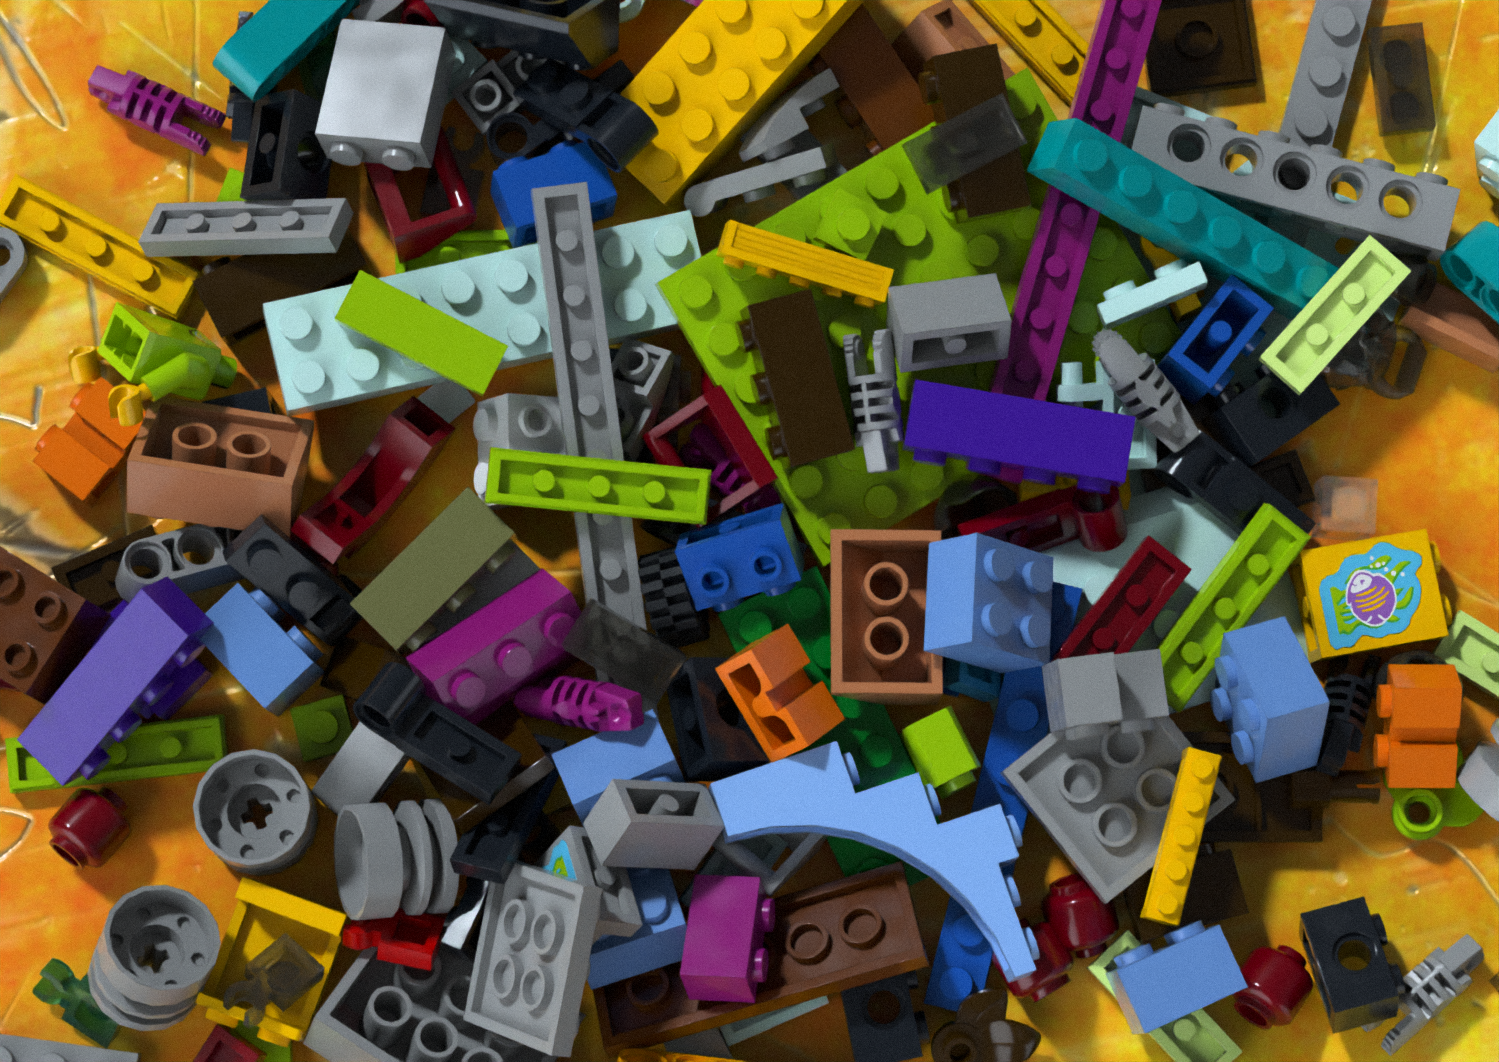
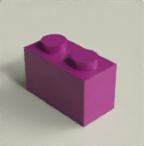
M695 874L680 968V977L689 1000L755 1003L758 982H765L768 974L767 949H763L765 932H772L775 924L774 899L767 898L761 877Z

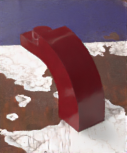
M412 396L388 415L373 441L352 469L329 493L299 515L291 531L301 538L311 551L325 557L332 564L343 556L350 559L379 531L405 501L436 460L456 428L415 396Z

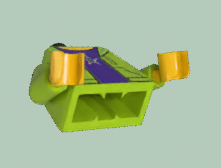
M119 302L115 304L103 338L100 339V345L97 347L90 345L78 346L73 348L68 355L70 375L77 384L99 379L101 376L99 361L106 359L130 383L139 385L115 386L109 393L110 417H119V424L121 426L136 425L143 420L142 401L150 399L155 402L168 393L202 400L206 396L210 385L228 389L232 385L237 372L236 360L221 355V349L199 330Z

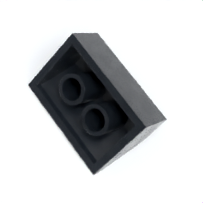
M424 0L425 4L451 36L471 40L472 45L478 48L493 49L502 47L518 51L519 56L526 59H555L565 62L567 67L574 70L594 69L604 60L618 52L620 0Z

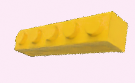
M733 220L725 223L716 256L724 258L723 264L737 269H743L744 265L757 268L756 274L770 279H776L777 275L790 278V285L803 289H808L809 285H814L822 288L821 293L823 295L841 299L842 294L855 298L854 304L874 309L875 304L881 305L885 303L888 287L894 269Z
M1187 747L1182 751L1176 782L1140 918L1172 927L1179 926L1222 758L1220 755Z

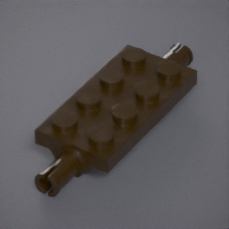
M1182 732L1195 749L1222 756L1217 777L1236 799L1204 825L1200 843L1323 842L1324 808H1329L1330 803H1379L1380 788L1357 787V785H1375L1380 783L1378 769L1340 770L1338 776L1334 777L1317 771V766L1256 783L1247 764L1241 765L1237 761L1232 749L1230 732Z

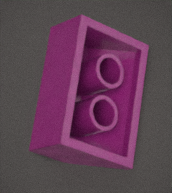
M541 568L405 658L412 671L424 683L427 696L476 725L509 700L514 704V695H517V691L522 689V687L526 685L536 686L539 684L538 681L546 676L555 677L587 656L591 632L571 591Z

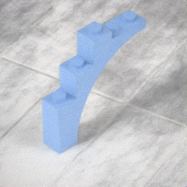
M837 741L710 783L708 790L725 826L721 831L725 844L766 834L816 833L855 840L893 854L931 877L967 911L990 943L1008 983L1030 976L1036 971L1033 961L1040 959L1037 942L1030 927L1022 929L1014 908L1021 906V901L1012 876L1010 874L1003 876L1000 870L1001 867L1012 864L1019 857L1016 848L1023 846L1021 833L1012 814L1005 816L1001 804L937 825L935 817L941 815V808L936 792L931 784L923 785L919 772L855 793L853 786L860 784L855 762L850 752L841 754Z

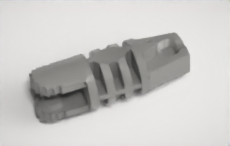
M890 328L874 331L872 347L874 349L873 357L876 374L868 375L864 343L860 335L855 333L843 336L848 386H850L851 412L854 419L855 441L857 447L863 446L868 473L899 470L898 441H904L900 395L896 382L898 380Z
M1102 328L1101 332L1097 331V335L1093 336L1094 341L1091 342L1093 345L1092 350L1096 352V357H1100L1099 361L1111 374L1108 385L1132 415L1136 417L1140 425L1146 427L1174 453L1194 440L1200 433L1180 399V394L1147 353L1138 355L1131 345L1128 344L1127 340L1122 339L1121 334H1117L1116 330L1112 331L1110 328L1104 330Z
M1468 934L1464 935L1445 952L1440 947L1436 948L1423 959V962L1403 977L1405 994L1399 996L1398 1009L1400 1008L1406 1017L1386 1034L1381 1043V1047L1390 1056L1398 1051L1473 982L1469 974L1485 959L1482 947ZM1385 1020L1361 1027L1366 1032H1371V1030L1380 1026Z

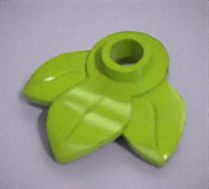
M1456 740V744H1457V747H1458V756H1457V769H1458V767L1461 765V763L1464 761V759H1463V754H1462L1460 745H1459L1458 741ZM1383 770L1384 785L1394 799L1391 810L1393 823L1397 830L1409 839H1430L1437 835L1444 826H1467L1484 812L1461 787L1457 777L1455 788H1388ZM1415 804L1425 806L1429 812V819L1423 823L1414 822L1409 816V808Z

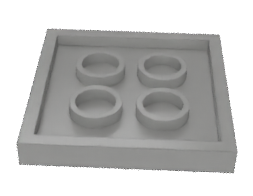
M1169 716L1154 719L1155 729L1122 734L1120 723L1108 725L1109 734L1080 740L1067 741L1066 731L1051 732L1000 772L1103 904L1111 901L1154 866L1181 762L1182 751L1187 747L1194 748ZM1218 777L1216 778L1205 824L1236 800Z
M519 860L516 861L505 885L490 882L463 1020L548 1055L571 1057L574 1038L577 1036L580 1026L579 1011L584 984L590 974L591 965L589 958L595 927L601 916L600 901L603 888Z

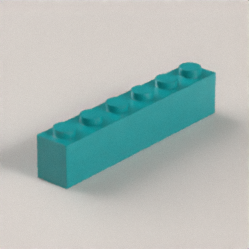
M1078 118L1049 122L1026 170L1147 240L1184 259L1190 264L1200 262L1203 271L1224 282L1231 274L1274 307L1273 311L1289 320H1293L1339 269Z

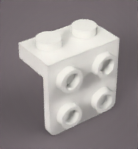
M506 393L477 402L473 431L475 438L478 440V465L474 472L473 481L478 497L483 502H485L490 447L566 455L558 397ZM485 503L491 510L512 507V505Z

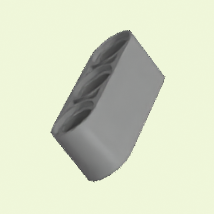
M196 524L139 539L131 543L124 551L115 578L116 589L120 596L130 603L141 588L167 576L185 594L245 579L243 575L225 561L222 552L243 530ZM186 552L198 553L205 558L207 563L204 565L193 564L183 554ZM134 566L148 567L156 577L151 579L141 578L134 574L131 568Z
M359 722L317 781L311 793L337 816L344 805L378 803L411 757Z

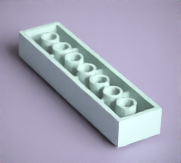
M686 210L595 230L594 238L609 345L622 343L626 337L640 339L680 330L678 323L655 284L701 257L691 211ZM538 243L377 278L508 345L496 371L553 358ZM352 284L263 303L264 319L287 416H296L451 380L334 321Z

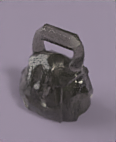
M1378 308L1319 374L1328 387L1336 389V391L1345 390L1349 387H1365L1387 399L1399 400L1414 393L1428 352L1422 339L1414 331L1405 326L1395 324V321H1390L1383 311ZM1396 342H1406L1408 346L1392 386L1386 381L1384 376L1393 360Z

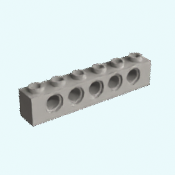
M1154 103L1153 108L1143 105L1130 149L1237 210L1362 243L1371 235L1386 249L1434 262L1445 251L1460 189L1447 186L1448 180L1442 176L1427 172H1418L1415 177L1394 172L1395 166L1379 159L1366 158L1363 160V163L1342 158L1343 153L1340 150L1326 145L1314 144L1311 145L1310 149L1289 144V137L1273 131L1262 130L1258 132V135L1237 130L1238 125L1220 117H1207L1204 122L1184 116L1185 111L1182 108L1171 104ZM1180 140L1190 141L1199 149L1200 158L1193 162L1181 161L1175 156L1172 145ZM1231 154L1245 156L1252 165V173L1246 176L1232 174L1226 167L1225 158ZM1283 168L1296 169L1304 178V187L1299 190L1285 188L1278 179V171ZM1339 181L1350 184L1356 191L1357 201L1352 204L1338 202L1331 193V184ZM1390 195L1403 198L1408 204L1409 216L1405 218L1391 216L1384 207V198Z

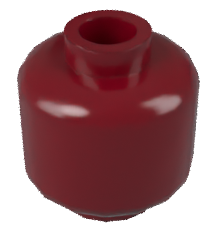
M84 787L79 788L50 819L48 828L53 838L49 841V844L61 858L77 869L82 870L86 865L95 868L101 867L111 858L131 833V826L124 815L128 806L116 793L106 787H103L99 792Z
M1080 873L1070 874L1053 881L1049 885L1050 892L1041 901V910L1044 920L1051 924L1068 951L1075 952L1076 958H1089L1106 951V941L1110 940L1119 930V918L1113 899L1103 904Z
M1025 917L1019 920L1021 928L1030 927L1040 953V959L1033 961L1036 971L1030 976L1008 983L995 953L992 955V960L1015 997L1021 999L1030 996L1032 1001L1036 1003L1071 981L1067 973L1072 969L1074 960L1049 922H1039L1031 926Z
M1279 945L1277 949L1266 946L1255 948L1240 968L1248 987L1232 994L1235 999L1234 1008L1239 1015L1251 1024L1266 1030L1271 1029L1273 1025L1278 1027L1289 1025L1309 997L1313 988V980L1309 972L1304 968L1307 964L1305 958L1299 952L1286 945Z

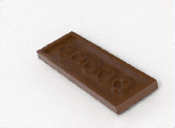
M902 861L773 898L775 902L774 929L772 932H765L763 949H767L768 974L765 982H758L755 1003L689 1000L680 977L682 960L593 989L605 1052L609 1058L618 1056L619 1051L625 1048L651 1047L929 966L907 873Z

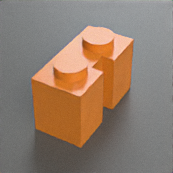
M101 376L94 385L88 382L75 394L69 405V408L75 414L62 429L54 424L41 436L35 447V450L39 453L32 461L91 508H93L126 467L127 459L143 422L142 420L136 425L121 426L119 424V417H110L108 396L114 386ZM143 409V419H144L145 414H146V411Z
M789 624L752 642L715 668L771 763L808 747L845 719L824 682L821 681L813 685L804 671L803 667L811 661Z
M1388 664L1387 684H1378L1376 697L1377 715L1379 718H1384L1383 734H1375L1373 743L1375 767H1383L1388 788H1455L1458 756L1456 736L1457 728H1460L1462 685L1454 664Z

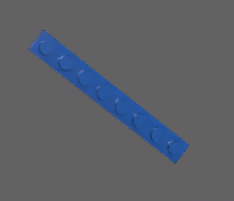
M1057 582L1052 584L1050 659L1075 627L1084 591L1082 588ZM1041 666L1005 672L971 813L1001 804L1005 816L1011 814L1014 816L1022 838L1029 809L1000 772L1049 733L1050 725ZM1017 859L1012 864L1000 868L1003 876L1010 874L1013 878ZM951 895L924 1003L957 1012L962 1000L986 988L994 951L967 911Z

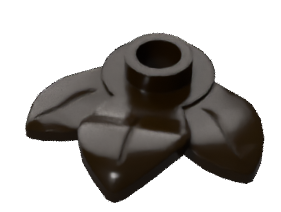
M992 987L971 994L962 1000L955 1020L947 1022L935 1032L931 1041V1053L934 1062H1024L1036 1051L1041 1042V1034L1026 1024L1005 1019L1008 1004L1007 991L1004 987ZM958 1043H964L969 1046L968 1051L961 1056L950 1054L951 1048Z

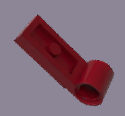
M1077 484L1062 490L1060 488L957 525L960 536L979 533L1039 553L1079 539L1081 545L1090 551L1106 552L1120 546L1125 541L1128 533L1117 486H1111L1110 494H1100L1077 489Z

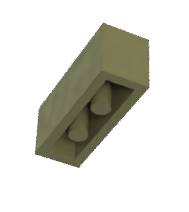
M467 487L350 605L401 656L409 648L414 652L435 636L438 629L433 624L448 609L453 614H456L475 596L477 590L472 585L487 570L495 575L510 562L516 554V551L511 546L518 538L515 532Z

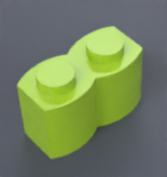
M948 706L909 725L899 734L916 772H919L923 785L931 784L934 790L938 791L941 799L967 788L976 781L973 772L981 765L952 706Z

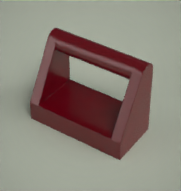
M440 126L433 162L452 208L450 210L411 222L394 175L401 170H395L380 163L364 162L369 184L400 264L423 256L477 219V213L443 126Z
M722 385L703 394L642 436L659 465L685 467L667 436L703 417L743 482V487L710 508L708 505L706 525L695 524L697 528L708 526L720 517H724L772 489L778 479Z

